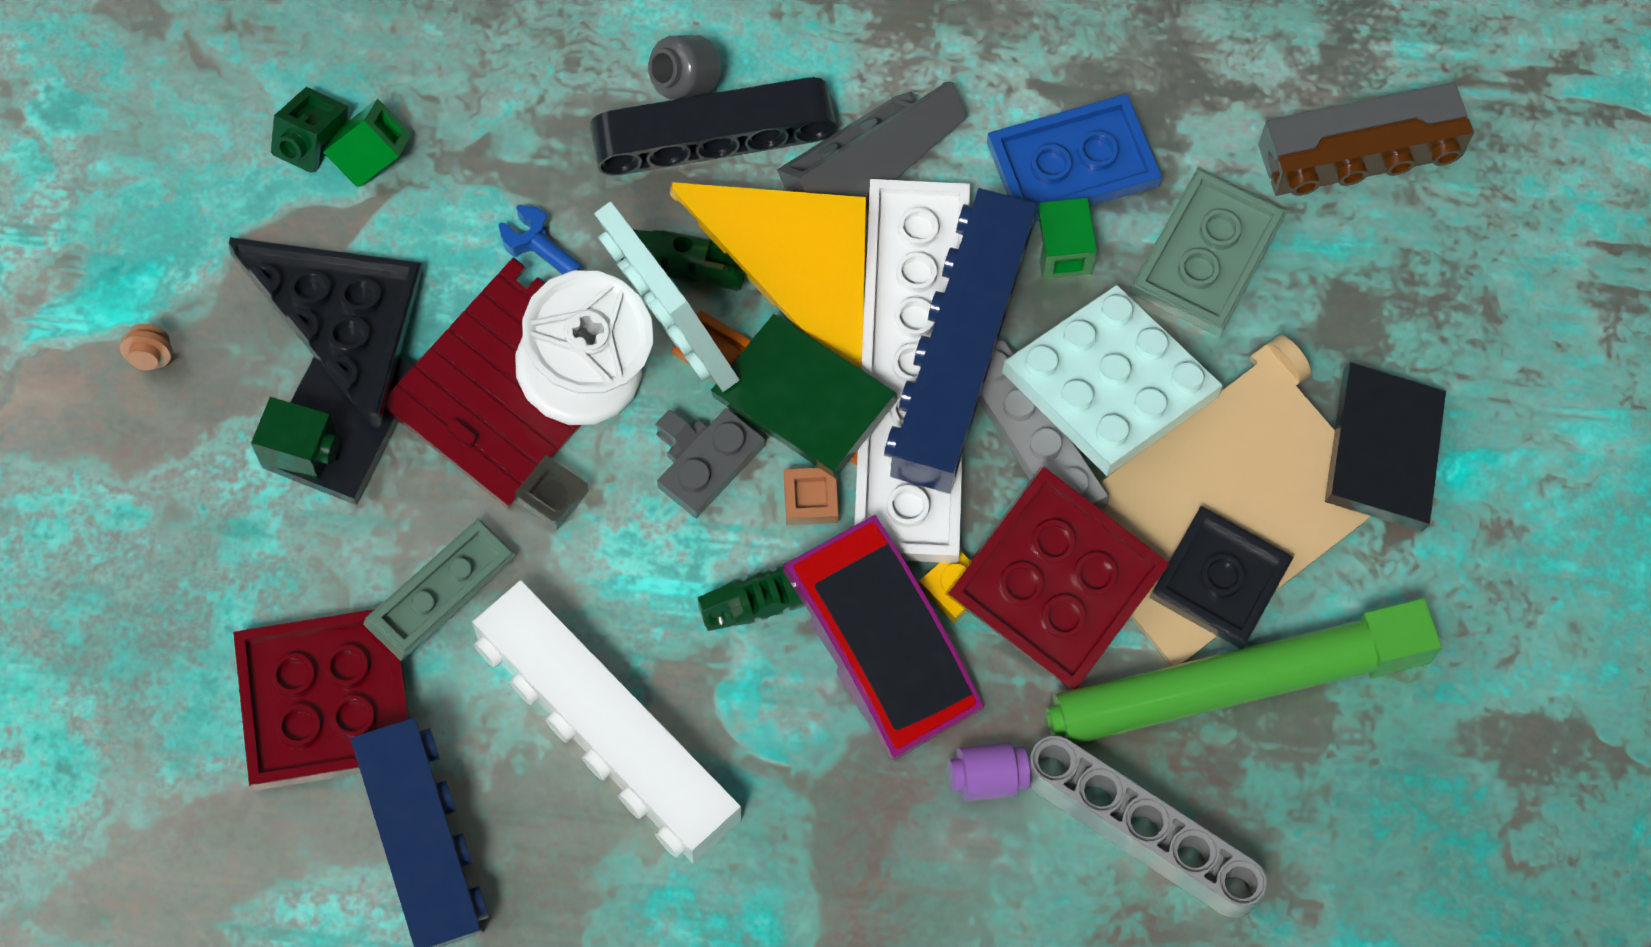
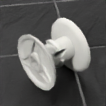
M570 271L548 280L529 301L522 319L523 336L515 353L516 378L526 399L546 417L567 425H595L617 416L634 399L642 378V368L646 364L653 345L652 318L641 296L623 280L600 271Z

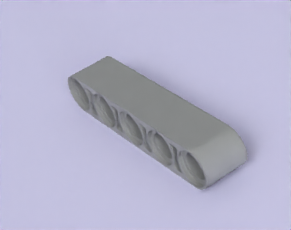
M1048 736L1034 745L1029 758L1030 787L1038 795L1221 915L1229 918H1241L1248 915L1259 903L1267 888V879L1262 867L1254 860L1068 739L1060 736ZM1046 757H1054L1064 764L1066 772L1060 776L1047 775L1041 770L1038 762ZM1091 787L1105 789L1109 793L1112 803L1104 807L1095 806L1087 800L1084 791ZM1136 817L1151 819L1158 829V834L1152 837L1138 835L1133 830L1131 820ZM1182 847L1197 849L1204 859V866L1199 868L1186 866L1178 856V849ZM1238 877L1244 880L1250 888L1251 897L1246 899L1233 897L1226 889L1225 879Z

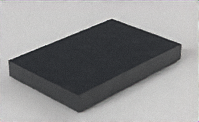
M313 357L290 402L330 414L336 433L340 437L336 458L331 465H324L319 480L260 464L263 469L357 505L398 421L389 412L384 410L380 428L372 427L318 360ZM399 358L390 391L415 366V363Z
M1350 362L1343 370L1325 502L1423 532L1430 525L1446 391Z

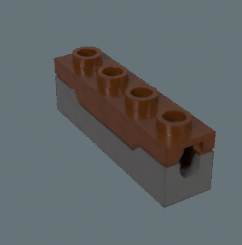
M1456 82L1266 121L1258 147L1269 179H1271L1275 196L1288 193L1302 196L1314 192L1321 186L1335 183L1349 186L1361 182L1368 176L1387 173L1389 176L1404 174L1413 167L1434 163L1436 166L1451 164L1460 157H1463L1474 131L1470 120L1467 119L1468 115Z

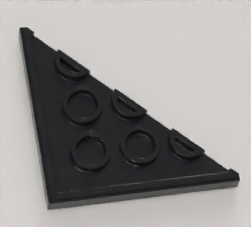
M230 237L228 244L232 257L372 427L380 428L422 279V263Z

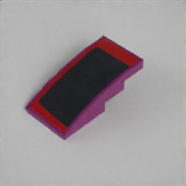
M876 515L784 564V574L811 614L810 624L838 666L836 674L892 761L983 710L984 705L936 613Z

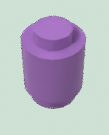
M1010 742L958 748L956 759L948 760V779L951 791L960 792L962 800L969 802L1015 797L1018 791L1028 790L1030 787V766L1026 749L1023 746L1012 747Z

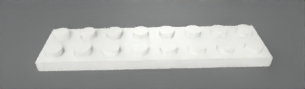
M870 179L861 370L897 393L898 400L858 449L854 526L876 515L905 561L958 563L962 458L951 493L948 494L890 477L892 458L884 456V450L892 425L902 427L906 412L899 410L900 399L906 381L916 382L920 371L919 366L913 365L916 349L921 335L930 337L935 322L928 321V314L935 291L945 293L949 278L942 277V271L949 248L959 249L963 235L956 233V228L963 205H969L970 184Z

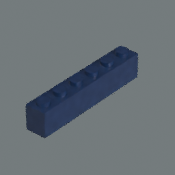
M978 188L973 206L963 205L956 228V233L963 235L959 249L949 248L942 271V277L949 278L945 293L935 291L928 314V321L935 322L930 337L921 335L916 349L913 365L919 366L920 371L916 382L906 381L900 399L899 410L906 412L902 427L892 425L886 442L884 456L892 458L890 477L944 493H951L1033 230L1037 209L1036 203Z

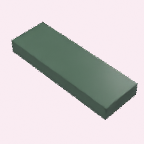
M478 518L365 618L363 625L400 661H403L508 566L516 554Z

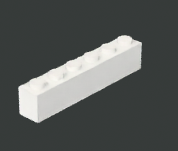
M521 580L472 621L478 639L474 643V647L484 660L493 668H496L501 663L513 676L509 683L516 693L528 705H532L537 701L550 714L545 720L562 741L567 743L573 738L586 752L581 758L587 767L602 781L609 776L623 790L618 795L621 802L636 818L641 819L645 814L660 829L655 833L657 839L675 858H678L683 853L695 864L741 821V806Z

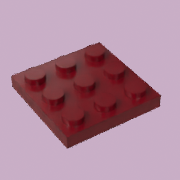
M1043 466L1039 468L945 594L1069 690H1074L1079 687L1170 563Z
M375 609L233 632L248 781L252 791L361 774L350 738L410 719L403 662L363 625L365 618Z

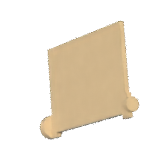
M1282 335L1277 336L1251 355L1249 360L1254 366L1224 388L1218 398L1100 482L1108 495L1107 506L1100 510L1167 562L1173 556L1200 506L1293 556L1294 558L1276 591L1372 517L1325 502L1335 430L1297 387L1311 375V368L1299 347L1289 338ZM1156 582L1130 618L1170 666L1185 663L1218 636L1150 599L1149 597L1157 584Z

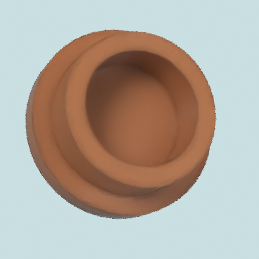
M151 324L132 326L129 332L123 335L119 345L121 355L132 366L141 370H153L164 367L170 362L172 356L169 335L160 327Z

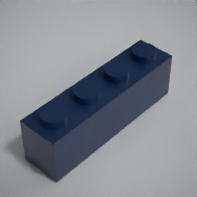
M414 717L350 738L413 946L443 947L482 934L479 921L489 918L480 886L469 889L463 867L473 863L464 834L460 833L453 836L447 814L456 812V808L447 780L436 783L430 762L439 760L440 757L431 728L420 731Z

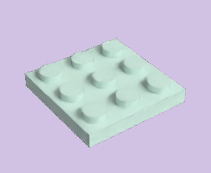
M610 201L597 210L594 215L605 229V232L598 236L599 240L615 262L624 257L622 261L617 263V266L633 288L636 289L635 292L641 296L651 314L660 322L659 324L675 346L684 354L685 359L702 382L711 376L722 392L737 383L739 378L687 300L613 203Z
M1118 285L1006 359L1002 373L1106 476L1113 473L1218 398L1223 386Z

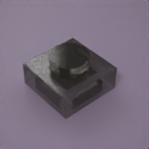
M546 455L515 492L514 497L516 503L558 530L589 492L588 483Z

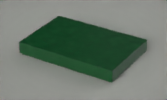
M774 313L732 363L731 368L739 378V381L724 392H722L717 384L711 389L713 398L834 478L838 476L898 400L897 393Z

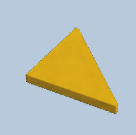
M672 182L670 196L676 202L679 201L699 222L698 226L724 254L728 253L748 275L747 278L774 307L777 306L796 328L861 369L864 323L866 197Z

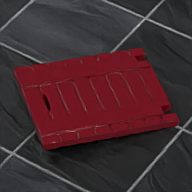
M514 257L389 392L385 410L397 421L421 438L507 509L513 505L582 426L567 425L543 415L526 399L516 378L515 353L523 336L522 319L531 297L545 282L537 277L528 288L520 284L517 279L525 272L526 267Z

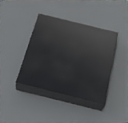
M1200 506L1171 557L1169 566L1161 575L1149 598L1239 649H1243L1294 557Z

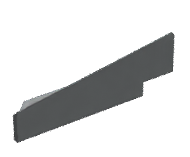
M950 81L945 82L918 100L912 92L897 95L778 168L777 172L784 187H786L783 191L866 197L867 204L869 202L870 179L895 180L965 120L966 112L954 83Z

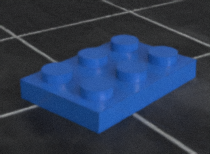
M1128 94L988 133L987 145L1007 196L1037 204L1034 222L1039 221L1038 206L1042 202L1088 198L1090 207L1159 187L1162 175Z

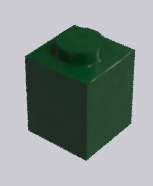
M270 397L252 438L251 445L259 463L319 480L324 465H331L336 458L340 437L336 433L330 414Z

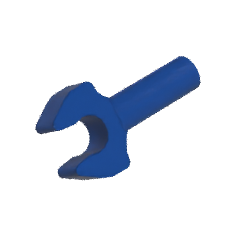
M518 205L516 207L518 218L524 225L530 227L526 233H516L505 223H499L503 246L513 257L534 251L562 275L570 271L584 270V266L546 236L545 230L548 227L547 215L540 209L525 205Z

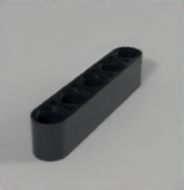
M816 77L610 110L595 116L589 125L598 170L602 174L610 176L626 175L814 143L829 138L837 130L827 82L822 78Z

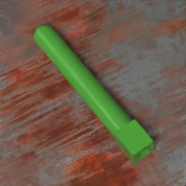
M1423 598L1365 612L1359 621L1053 695V706L1046 707V718L1052 736L1063 737L1077 745L1369 673L1371 679L1431 664L1439 653L1442 645L1426 600Z

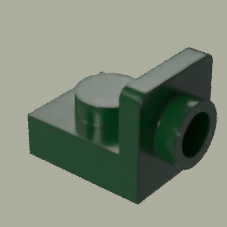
M305 87L274 115L271 143L272 155L312 173L319 167L321 145L347 122L349 106Z

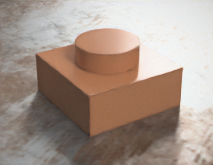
M820 468L783 469L786 525L838 523L836 478Z

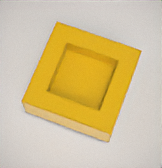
M960 550L958 563L940 562L919 580V586L923 593L953 624L968 613V611L945 594L970 561Z

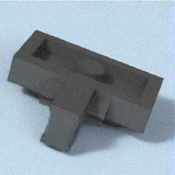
M727 408L708 427L698 420L691 427L685 420L669 409L657 421L655 426H657L658 431L656 435L671 447L667 452V457L674 463L657 480L658 488L697 519L765 446V439Z

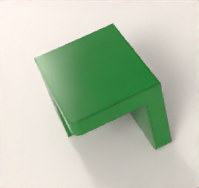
M376 99L335 133L323 153L355 186L360 187L400 156L412 134L379 99Z
M1088 198L1040 203L1038 206V218L1043 245L1039 263L1042 279L1092 274L1097 248Z

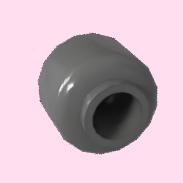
M669 35L659 40L652 49L648 62V73L657 92L667 99L676 100L711 94L718 85L721 75V60L718 50L713 43L701 35Z

